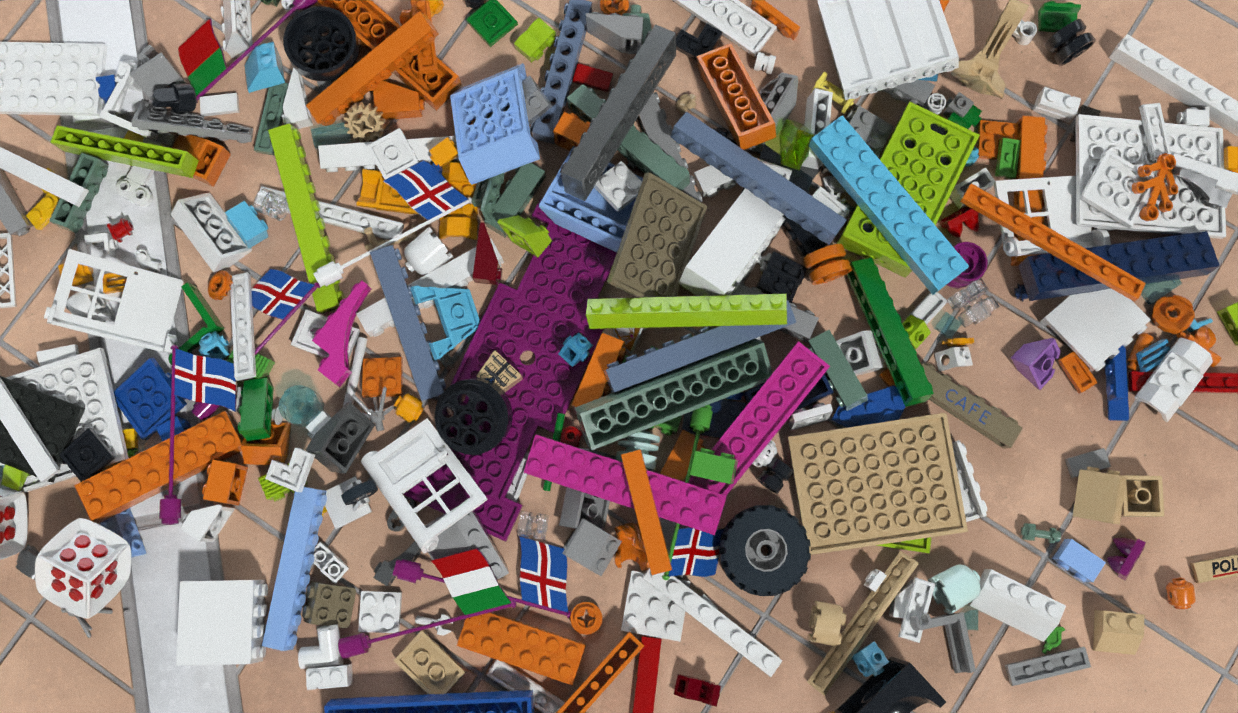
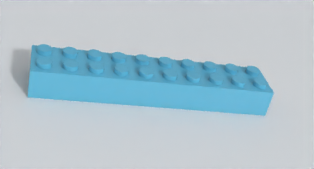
M843 115L811 139L809 147L932 295L970 267Z

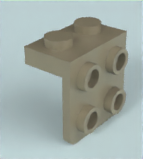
M311 581V585L308 586L306 591L308 600L302 612L303 621L323 626L338 624L340 628H348L350 626L356 589Z

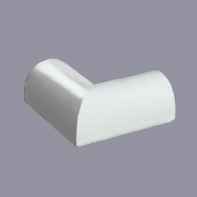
M338 624L318 626L319 646L300 648L298 654L300 669L343 664V658L338 649V641L340 639Z

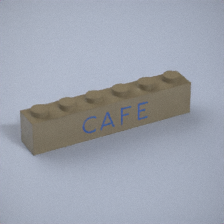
M921 364L934 392L928 400L1003 449L1012 447L1023 429L1018 425V421L1011 417H1005L1001 414L1002 411L1000 409L988 406L983 398L977 395L973 396L966 387L953 383L952 378L939 374L931 364Z

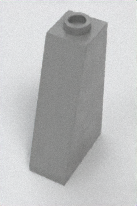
M0 168V220L10 235H18L20 237L27 234L29 228L33 227V224L26 217L27 213L5 172Z

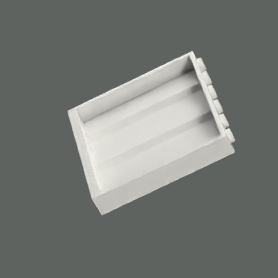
M817 0L819 13L845 100L856 99L862 95L873 94L883 89L894 88L897 85L912 83L918 79L932 77L935 74L950 72L959 68V56L939 0Z

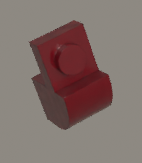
M678 674L674 695L717 707L721 686L708 680Z

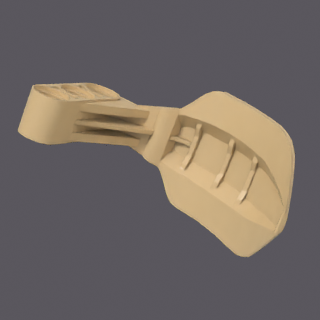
M1009 0L991 30L985 47L972 60L959 61V68L954 69L951 75L958 78L967 88L975 92L1003 99L1005 82L997 72L1000 54L1029 5L1019 0Z

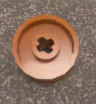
M834 244L818 249L803 258L806 269L812 270L809 274L812 285L836 280L852 271L849 260L843 259L846 255L843 244Z

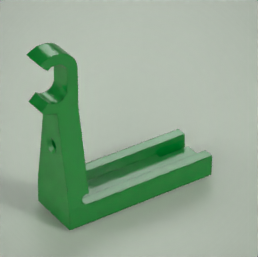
M187 282L181 287L207 324V328L203 327L179 347V350L190 353L200 346L199 341L204 335L211 334L214 331L220 333L225 328L196 285ZM172 353L169 355V363H170L171 365H172Z

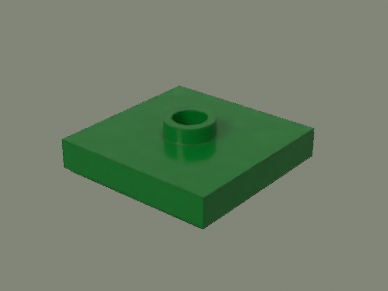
M488 0L466 19V22L490 47L518 25L515 18L497 0Z

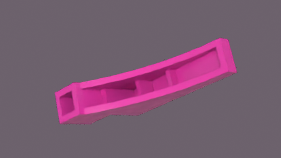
M362 280L352 287L351 294L339 303L337 311L328 316L326 319L327 323L323 328H319L315 332L312 340L330 354L322 359L318 371L339 387L352 373L349 370L348 362L351 329L356 313L372 290Z

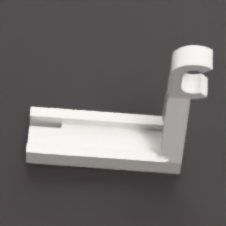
M122 62L121 65L127 68L124 78L115 77L118 83L102 110L100 117L140 134L144 138L156 141L159 134L150 130H139L138 127H132L131 122L117 116L121 112L132 79L129 73L134 71L131 65Z

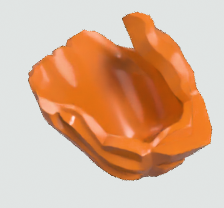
M626 523L616 526L615 533L618 540L622 542L615 552V565L618 568H622L621 563L629 559L637 562L642 571L648 570L650 566L639 524Z

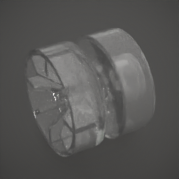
M983 279L970 284L946 300L953 311L965 308V311L957 317L964 328L973 323L975 325L990 317L992 315L991 312L1000 307L994 296L982 300L981 296L989 290Z

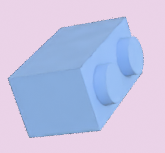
M1064 539L1052 558L1057 562L1056 565L1064 571L1069 570L1074 574L1073 577L1082 583L1094 582L1106 563L1073 539Z

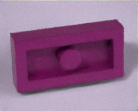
M1114 538L1113 541L1116 547L1128 557L1111 556L1107 560L1110 567L1118 573V577L1126 581L1144 550L1146 542L1140 539L1135 541L1129 538Z

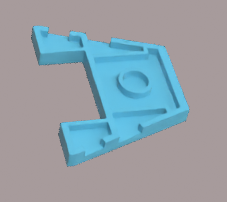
M420 286L410 288L415 304L430 300L435 302L446 338L429 344L434 360L442 358L444 354L477 330L480 319L470 289Z

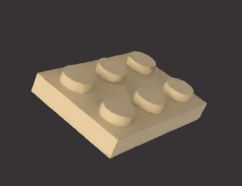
M421 630L394 660L427 694H446L466 672L424 630Z

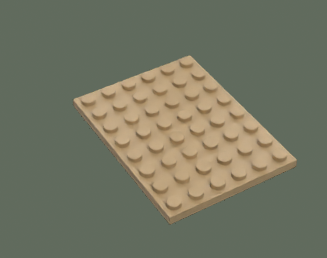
M947 413L788 437L802 526L807 531V539H810L809 553L811 555L968 532Z

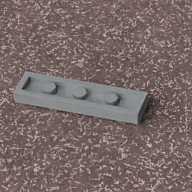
M1083 646L1005 665L1011 686L1091 667L1086 648Z

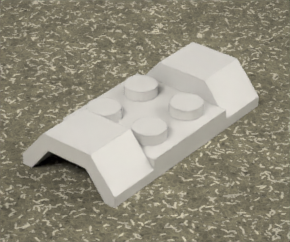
M1179 338L1134 398L1149 404L1161 413L1165 422H1168L1212 364L1211 354L1195 341Z

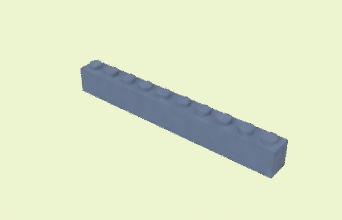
M686 112L674 125L670 137L676 143L681 144L690 150L691 153L705 160L707 164L712 165L721 171L722 174L730 177L740 186L752 192L756 197L762 199L772 208L777 209L788 219L793 220L804 230L809 231L828 245H830L847 221V219L690 113Z
M787 301V325L717 326L714 329H710V326L698 330V335L692 336L690 333L680 337V342L674 343L671 340L663 343V348L659 350L653 347L645 350V355L637 357V354L626 357V362L619 364L618 361L608 364V369L603 371L611 393L794 324L796 319L790 303Z

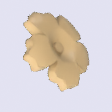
M694 94L682 95L680 97L681 100H678L675 105L676 109H679L683 114L688 109L695 108L696 103L694 101H696V96Z

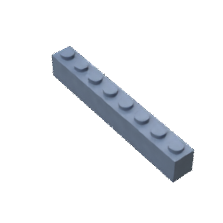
M393 245L372 251L370 255L421 401L441 395L447 386L444 378H440L437 372L440 370V366L437 360H433L429 346L431 341L426 340L425 334L428 332L425 323H420L418 316L421 315L418 304H414L412 300L413 295L410 289L412 286L407 285L406 278L409 277L406 268H401L399 262L402 259L398 248L395 249Z

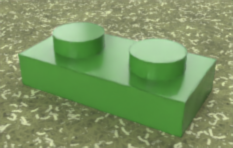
M999 139L995 176L1016 178L1021 140Z

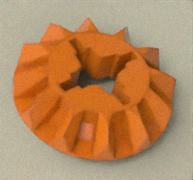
M600 0L601 12L606 15L616 13L623 16L628 11L629 0H612L615 4H618V10L611 7V0Z
M221 270L211 278L208 285V294L212 299L222 300L224 296H228V291L231 290L230 286L233 284L231 280L232 275L229 272Z
M582 602L576 605L570 616L572 627L578 633L584 635L596 632L602 624L601 610L591 602ZM586 609L589 616L595 617V619L589 620L587 627L584 620L578 619V617L584 616Z

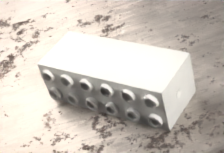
M745 188L686 265L678 284L696 296L731 295L738 288L743 277H746L751 266L757 262L762 251H765L771 242L770 240L780 230L781 225L785 221L784 214L772 208L768 203L756 197Z

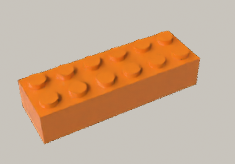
M729 43L696 56L699 73L737 145L745 150L776 138L775 122L733 45Z
M489 612L466 618L457 646L573 685L586 644Z

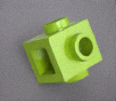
M911 314L902 323L915 349L931 333L924 320Z

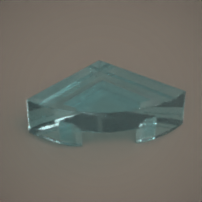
M978 610L965 612L964 617L967 630H978Z

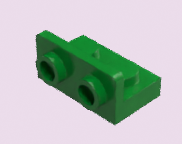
M1054 1L1044 3L1038 10V31L1058 32L1066 25L1077 20V13L1081 9V4H1074L1073 2L1056 3Z

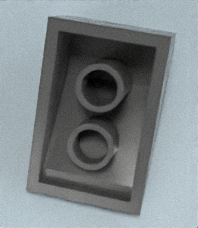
M347 402L314 435L305 450L315 454L314 458L331 472L346 474L375 424L371 423L351 402Z

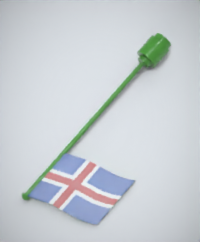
M710 405L693 410L690 427L696 432L685 480L687 483L690 481V472L699 436L705 431H709L713 414L712 406ZM676 523L669 551L673 570L665 572L662 575V579L669 580L670 576L678 575L698 577L715 575L719 559L720 537L725 528L717 530L716 534L712 535L694 528L679 529L680 524Z

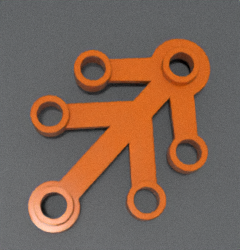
M1161 154L1156 163L1138 167L1137 172L1140 177L1149 176L1151 172L1158 170L1155 178L1132 184L1134 194L1143 193L1146 189L1152 187L1147 205L1139 213L1140 218L1144 221H1153L1158 218L1159 211L1155 204L1159 194L1161 197V202L1159 203L1160 211L1167 212L1173 208L1168 195L1177 194L1178 186L1172 173V169L1176 166V159L1171 154ZM1165 177H1166V180H1167V183H1168L1166 186H1165V182H1164V178H1165Z

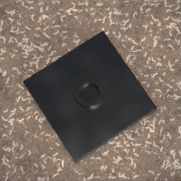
M92 428L86 429L59 454L81 482L98 474L116 458Z

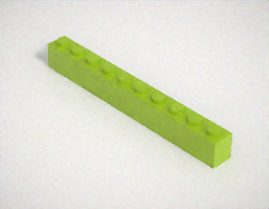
M289 123L269 129L268 132L310 284L317 282L313 274L317 272L316 269L332 261L335 263V259L329 252L330 241L325 236L323 230L325 229V223L320 218V204L318 200H315V186L313 182H310L309 178L311 171L304 160L306 153L303 146L300 145L299 139H301V134L298 128ZM340 280L328 286L324 285L320 289L317 288L312 293L317 312L326 313L339 308V303L345 298L343 291L339 289L338 283H340Z
M787 294L588 299L586 317L590 329L787 325Z

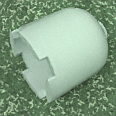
M962 564L955 565L928 579L929 582L935 583L932 594L937 604L942 603L946 608L944 612L949 615L975 600L981 591L978 573Z

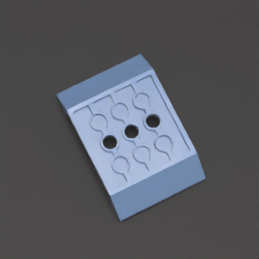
M523 63L460 88L450 95L458 158L471 185L540 159L538 143L530 134L522 81L527 78ZM510 105L509 109L503 112L505 110V107ZM493 112L492 116L487 118L489 113ZM476 119L474 124L470 125L472 120Z

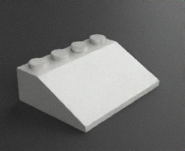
M222 0L221 14L224 18L222 31L225 35L223 48L231 58H238L253 45L250 0Z

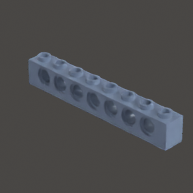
M570 0L569 4H565L564 14L566 15L564 20L560 21L559 31L561 32L560 36H556L555 53H552L550 56L549 64H551V67L545 74L546 85L541 88L548 100L556 104L531 124L530 132H532L534 140L555 144L553 130L565 110L567 97L569 96L587 32L586 13H592V2ZM573 18H578V19H579V20L576 21V22L571 21ZM574 35L573 38H567L566 36ZM564 51L570 52L568 55L561 54ZM564 68L565 71L558 72L557 69ZM554 85H560V86H561V87L558 88V89H553V88H552V86H554ZM546 118L551 120L549 123L542 122Z

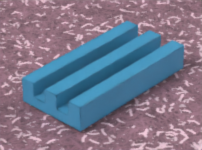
M1161 339L1136 353L1140 372H1147L1161 363L1170 350V347L1166 346L1168 339ZM1158 348H1161V349L1158 350L1157 352L1151 353V352L1157 350Z

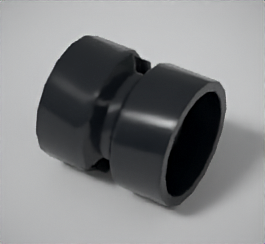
M774 457L771 463L767 465V470H763L757 480L768 490L778 494L784 486L783 481H788L794 471L784 462Z

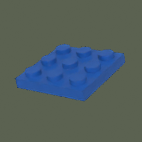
M149 358L114 391L116 404L143 441L148 440L157 432V426L171 419V381L155 358ZM175 395L176 415L187 403L182 397Z

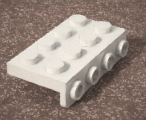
M960 440L952 442L966 522L987 516V506L984 500H981L979 494L981 492L980 486L973 477V466L966 458V447L963 443L961 444Z

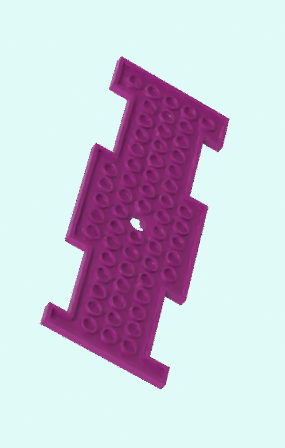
M542 199L539 200L532 217L548 224L546 229L549 231L548 235L552 241L538 258L533 255L517 290L499 283L451 383L452 385L464 379L477 378L478 373L494 351L500 354L523 377L519 383L505 392L511 403L513 420L508 435L499 445L488 452L478 455H467L450 448L488 499L474 509L476 515L488 534L507 542L523 505L505 497L538 426L554 433L557 413L566 414L587 369L600 336L604 332V329L589 328L586 317L588 299H598L617 254L615 251L556 225L539 207ZM580 333L587 338L593 347L589 351L590 356L584 362L580 361L572 367L558 353L564 346L563 342L570 335L573 337ZM531 351L535 354L533 364L524 365L521 362L520 357L523 352ZM466 396L464 403L468 404L469 398ZM481 401L480 408L483 411H487V404ZM466 414L465 420L468 423H472V417ZM484 421V423H483L484 428H485L487 431H490V430H491V425H490V423L487 422V421ZM452 426L450 431L456 436L457 429ZM469 434V440L472 443H475V436L473 434ZM446 464L426 477L436 492L456 479ZM422 480L403 495L422 503L433 494ZM459 482L442 494L440 498L447 508L452 510L470 498V496ZM437 499L427 505L444 514L446 513Z

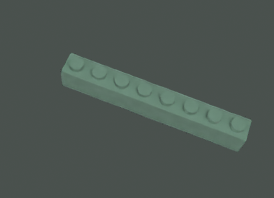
M584 84L567 97L568 108L584 122H591L594 117L596 118L600 106L603 102H606L605 99H600L592 88L588 89ZM633 124L619 146L618 151L643 173L650 172L682 191L690 184L689 171L684 166L678 165L671 155L665 154L657 143H652L644 132H639Z

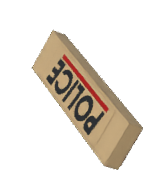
M1238 554L1190 563L1196 583L1238 576Z

